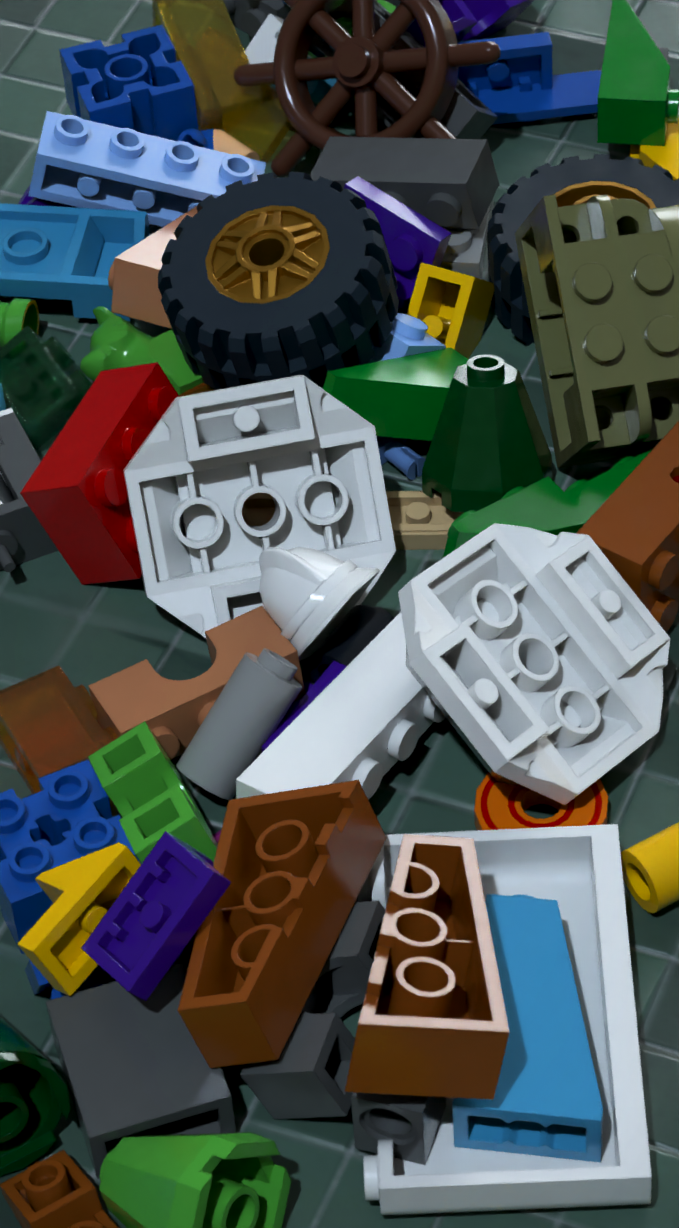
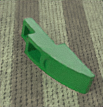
M653 448L636 457H624L610 470L590 480L580 479L570 485L565 492L547 476L527 487L518 486L511 489L501 500L478 511L469 510L464 512L451 524L448 530V539L443 558L494 523L530 527L554 535H558L561 532L577 533Z

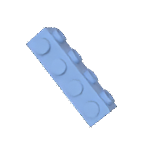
M47 111L28 196L78 208L147 211L149 224L164 227L198 206L200 202L211 194L214 198H217L226 193V186L241 180L244 185L258 181L257 175L264 174L266 162L250 159L240 154H229L195 146L185 141H174L152 136L129 128H118L84 120L74 115H63Z

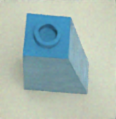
M487 894L485 903L509 1026V1037L494 1100L453 1098L454 1147L601 1162L603 1107L557 900L538 899L521 894L513 896Z

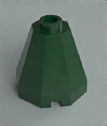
M488 354L471 357L467 364L457 366L422 469V492L433 499L435 491H438L442 496V505L452 512L478 511L501 500L507 492L515 487H527L547 476L552 477V455L519 370L504 362L501 357Z

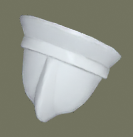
M269 547L259 556L261 571L259 591L267 613L281 629V635L288 639L295 647L299 661L309 658L346 614L356 605L380 570L378 568H361L351 560L344 562L312 548L295 547L284 550L280 547Z

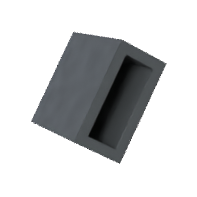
M183 962L173 964L147 1001L129 993L117 981L94 988H80L71 997L66 995L45 1001L54 1045L97 1179L100 1178V1169L104 1158L117 1146L123 1137L236 1133L231 1094L221 1067L210 1068L178 1012L187 974Z

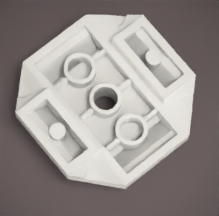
M304 375L176 397L123 469L145 594L150 600L194 629L204 638H206V631L255 608L264 607L259 591L261 579L259 556L269 547H280L284 550L295 547L312 548L344 562L351 560L361 568H378L380 572L373 579L356 605H362L361 603L396 552L375 426ZM255 493L270 494L275 503V512L272 519L262 526H250L245 523L242 516L244 502Z
M494 523L411 579L398 591L406 640V667L496 782L528 788L566 805L659 732L663 703V668L668 663L671 638L589 535L561 532L558 535H554L530 527Z

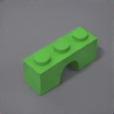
M145 721L88 756L103 789L122 816L119 822L141 863H143L165 831L202 852L214 863L218 844L185 782Z

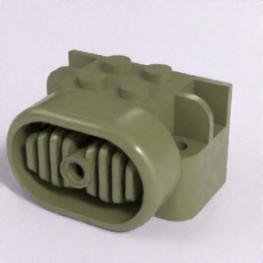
M556 195L543 196L515 232V239L557 468L622 459L627 456H638L654 448L679 421V205L648 209L645 204L635 199L620 198L610 200L607 195L591 197L584 204L558 207Z

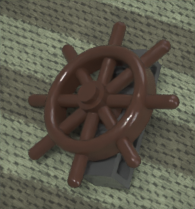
M283 0L291 10L284 20L278 35L274 62L241 65L235 69L233 75L234 81L241 87L275 84L281 108L296 130L271 163L272 172L277 177L283 178L287 177L289 172L295 169L312 146L323 150L330 136L480 139L498 117L458 79L459 67L493 64L500 58L501 50L498 44L493 41L457 44L452 23L438 0H399L401 3L392 14L377 0ZM415 20H417L421 28L425 46L408 31ZM352 27H353V37L349 34V31H350V29H351ZM308 51L318 58L307 59ZM338 79L315 107L308 90L307 81ZM354 96L356 136H348L339 132L330 124ZM377 118L388 128L378 132Z

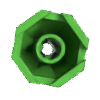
M251 1132L123 1137L117 1146L104 1158L100 1169L99 1191L108 1210L126 1228H282L291 1179L285 1167L273 1163L271 1156L280 1155L275 1141Z

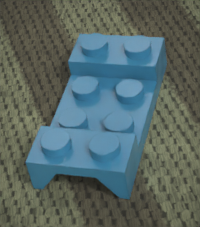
M0 203V296L71 300L74 318L96 319L93 309L101 306L111 311L112 290L108 284L111 265L116 256L150 236L148 212ZM114 313L116 316H119L126 321L131 320L130 317Z

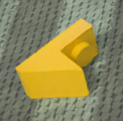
M121 843L113 844L42 872L35 878V881L52 900L53 904L17 945L54 989L70 997L99 965L81 947L141 866L140 862L126 845Z

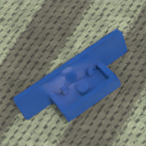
M549 32L457 42V44L493 41L500 47L501 55L495 63L459 67L458 79L498 117L492 125L512 122H533L538 119L572 115L586 116L591 113H598V92L602 71L595 70L552 75V42Z

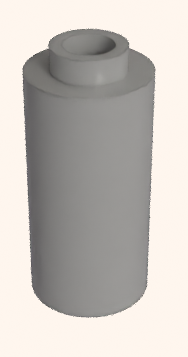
M266 648L262 650L259 656L245 652L176 764L177 769L192 782L208 792L226 800L234 799L236 795V779L262 753L261 746L275 732L302 689L301 684L293 678L298 668L284 657Z

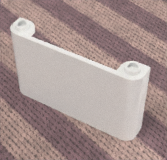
M618 824L409 833L414 835L474 838L485 901L487 894L506 896L521 894L538 899L557 900L603 1107L601 1162L454 1147L453 1098L446 1097V1108L425 1165L394 1158L393 1139L378 1140V1155H366L363 1157L365 1201L380 1200L381 1215L651 1204L652 1175ZM403 834L385 835L384 845L358 895V902L379 900L386 910Z

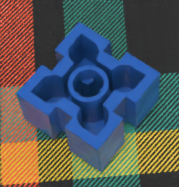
M163 24L121 34L122 43L104 47L102 41L97 40L59 50L66 99L74 116L118 128H129L140 133L177 141L179 135L187 129L195 128L199 130L194 84L182 61L176 62L175 47Z
M88 759L38 778L41 790L38 793L22 799L17 797L13 788L0 793V908L16 944L53 904L52 900L35 881V878L42 872L116 843L126 845L140 862L119 822L120 816L112 817L109 796L103 789ZM18 946L21 954H24L22 949Z

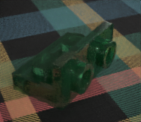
M27 325L0 349V383L3 388L6 409H13L31 444L38 451L63 429L92 383L79 369L73 374L68 368L76 361L53 335L44 341Z

